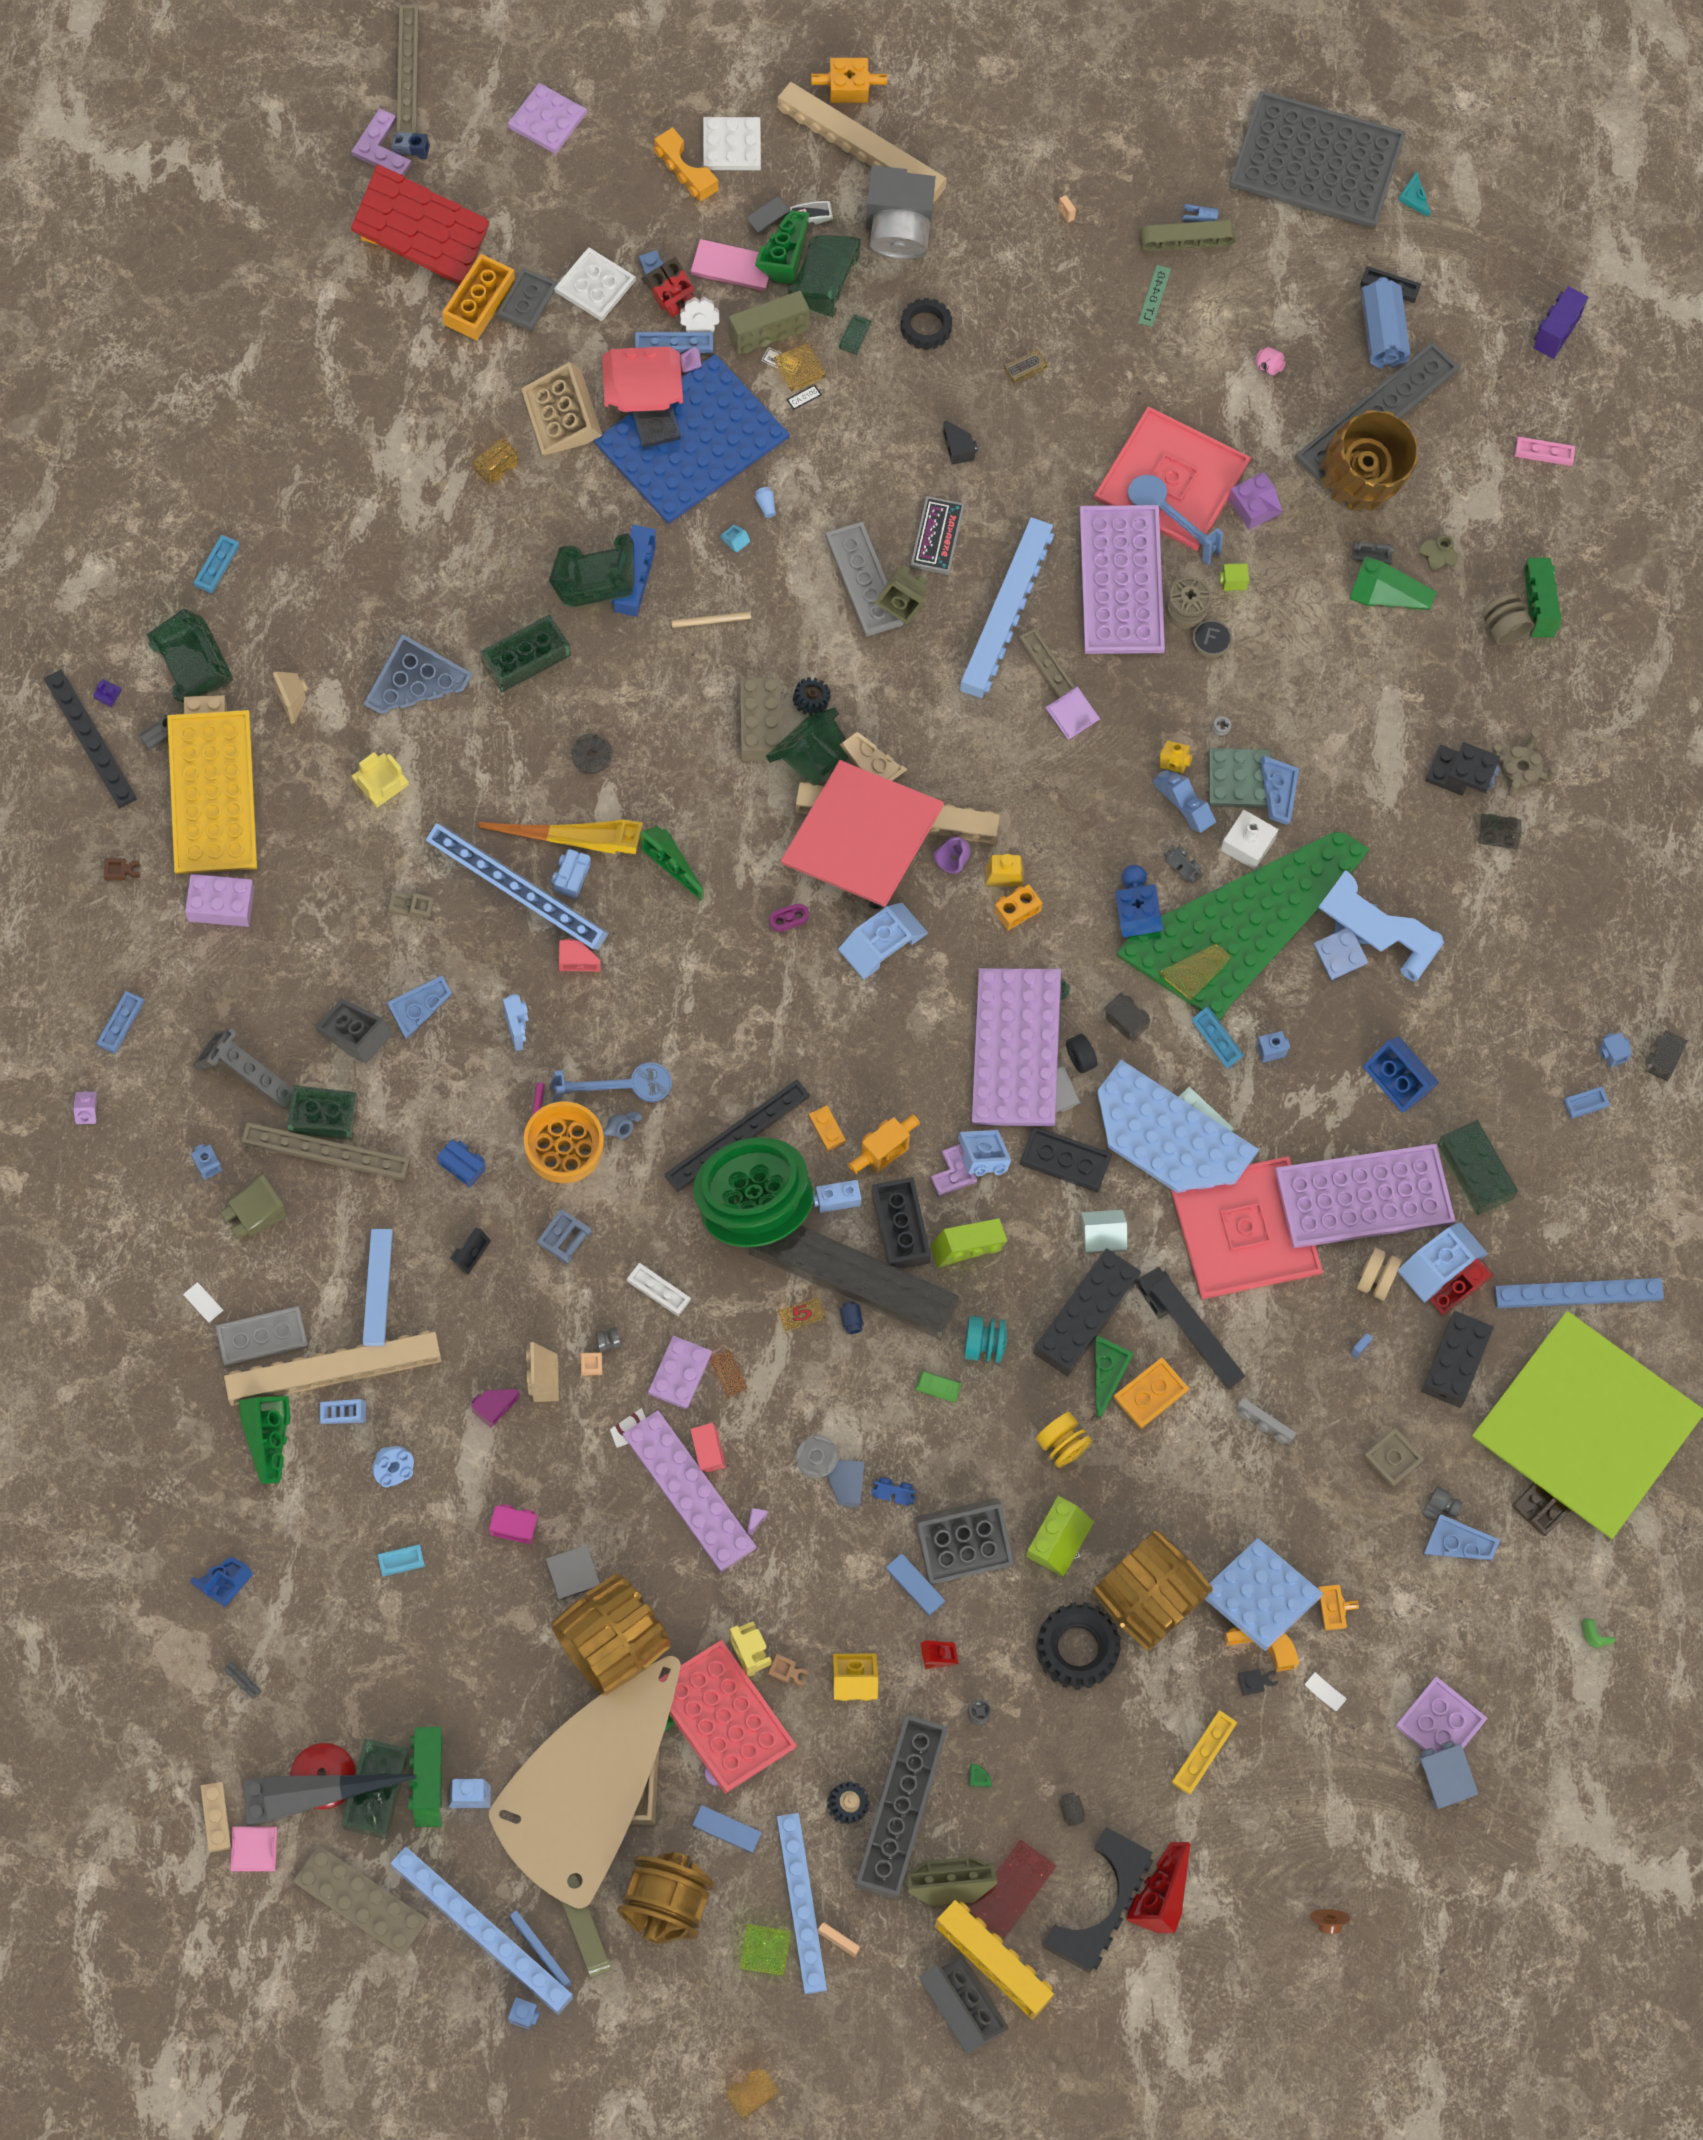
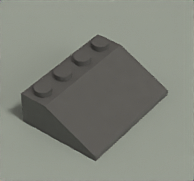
M998 1498L914 1517L918 1541L931 1585L1014 1565L1003 1508Z

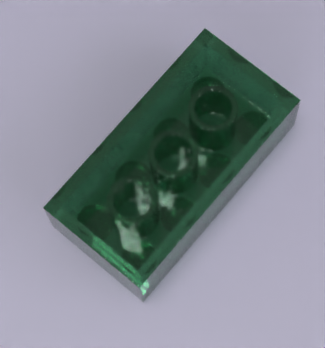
M550 614L480 651L481 662L501 693L571 656L570 644Z
M1478 1120L1441 1136L1437 1145L1477 1216L1514 1199L1518 1189Z
M365 1738L355 1775L404 1774L410 1754L409 1750L405 1747ZM402 1782L349 1797L342 1822L343 1829L387 1839Z

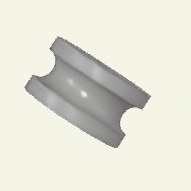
M1225 716L1217 717L1212 725L1213 732L1218 736L1228 734L1232 726L1230 719ZM1220 723H1223V726H1225L1223 730L1220 729Z

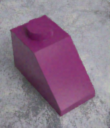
M517 1389L486 1390L482 1395L478 1394L472 1400V1412L492 1428L519 1400L520 1393Z

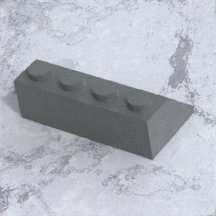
M961 1952L935 1964L919 1977L924 1988L930 1994L936 2007L942 2013L967 2055L1009 2030Z

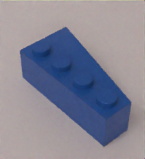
M632 525L630 537L626 544L625 558L623 557L621 563V575H618L616 581L617 592H613L611 604H614V612L638 617L656 551V529Z

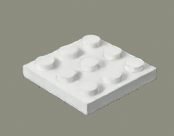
M703 117L704 167H708L709 170H761L760 117Z
M588 247L556 285L555 292L595 318L603 321L633 285L636 277Z

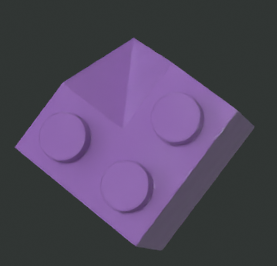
M1265 472L1230 490L1228 500L1248 530L1282 514L1275 487Z

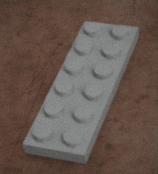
M859 522L827 532L825 537L865 637L903 626V621L874 603L887 584V580L864 523Z

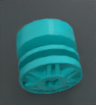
M969 1315L964 1359L978 1361L981 1352H985L986 1362H990L991 1353H995V1363L1000 1364L1007 1341L1006 1320L1000 1319L999 1328H994L995 1318H991L989 1327H985L983 1317Z

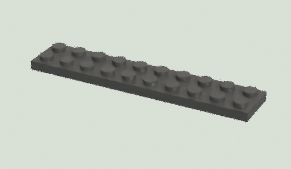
M1431 342L1295 455V459L1322 484L1321 479L1325 476V470L1319 468L1320 461L1327 452L1325 448L1334 434L1354 416H1360L1364 411L1373 409L1379 412L1389 411L1401 419L1457 373L1460 367Z

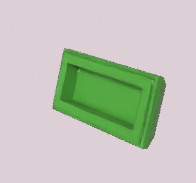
M921 1370L915 1390L956 1403L962 1383Z

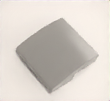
M1060 1067L1057 1071L1056 1113L1059 1111L1065 1112L1081 1104L1065 1067Z

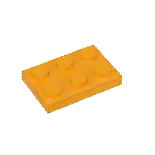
M1161 1357L1116 1393L1113 1398L1140 1429H1143L1185 1395L1190 1388Z

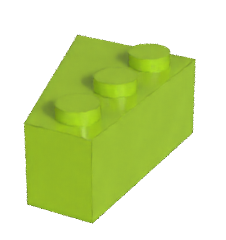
M1000 1218L944 1229L929 1247L937 1268H941L986 1253H997L1002 1250V1247L1007 1242V1238Z

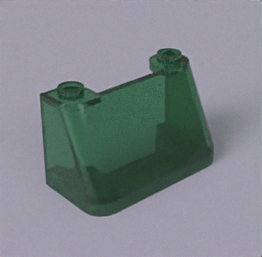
M816 235L815 238L811 237L808 245L810 249L795 283H791L788 295L801 291L811 311L833 318L837 310L835 304L840 299V293L849 271L858 262L860 257L861 239L854 236Z
M629 533L618 535L614 540L615 549L583 555L576 546L559 547L549 582L565 605L577 607L628 597L633 593L634 541Z
M183 608L146 634L150 641V648L154 652L163 654L176 684L172 687V695L177 701L184 702V697L202 696L233 681V676L207 622L200 615Z

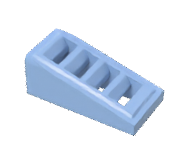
M362 1399L320 1402V1424L366 1422V1402ZM328 1407H331V1418H328ZM337 1407H340V1417H337ZM346 1407H349V1417H346Z

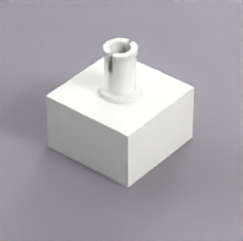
M1243 810L1223 840L1221 851L1256 870L1276 840L1279 829Z

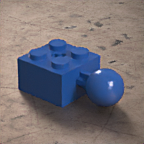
M1139 865L1126 867L1122 872L1121 880L1127 889L1115 891L1123 938L1163 931L1156 884L1145 886L1147 873L1143 867Z

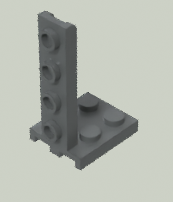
M232 1028L216 1032L193 1066L198 1070L208 1069L221 1061L278 1106L285 1108L297 1091L233 1043L232 1039L237 1032Z

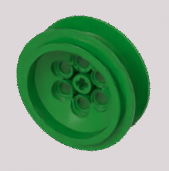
M766 1137L739 1140L716 1151L699 1169L693 1188L694 1198L700 1209L701 1219L707 1231L717 1240L738 1247L763 1246L791 1234L807 1218L814 1200L813 1185L808 1176L807 1166L802 1155L790 1144Z

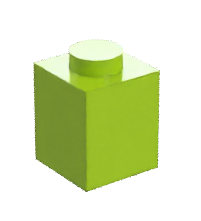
M1248 563L1224 564L1222 572H1219V583H1223V591L1247 590L1249 584Z

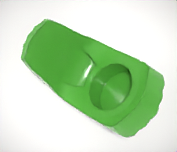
M1583 1619L1582 1631L1585 1640L1590 1646L1599 1648L1616 1641L1615 1637H1601L1597 1633L1594 1619Z

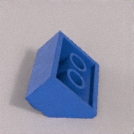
M1400 1036L1388 1040L1363 1066L1366 1072L1402 1113L1427 1096L1440 1083Z

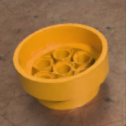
M566 1101L548 1104L539 1109L526 1125L524 1131L526 1159L531 1168L546 1180L556 1183L579 1181L591 1174L602 1159L604 1152L602 1126L597 1117L580 1104ZM554 1128H561L562 1132L556 1134L552 1130ZM575 1131H581L583 1132V1135L576 1137L573 1135V1133ZM541 1143L549 1144L545 1149L538 1147ZM562 1146H568L570 1148L567 1152H562L559 1150ZM583 1149L590 1150V1153L588 1155H582L580 1154V1151ZM554 1161L556 1165L554 1167H547L546 1163ZM570 1164L577 1166L575 1170H568L566 1167Z

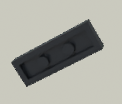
M1366 266L1360 286L1370 285L1377 281V279L1385 277L1388 278V281L1392 280L1401 285L1403 300L1415 303L1421 283Z

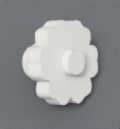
M695 297L686 301L685 308L680 311L681 324L686 326V332H714L715 325L719 323V309L714 308V302L706 297L701 298L700 301Z

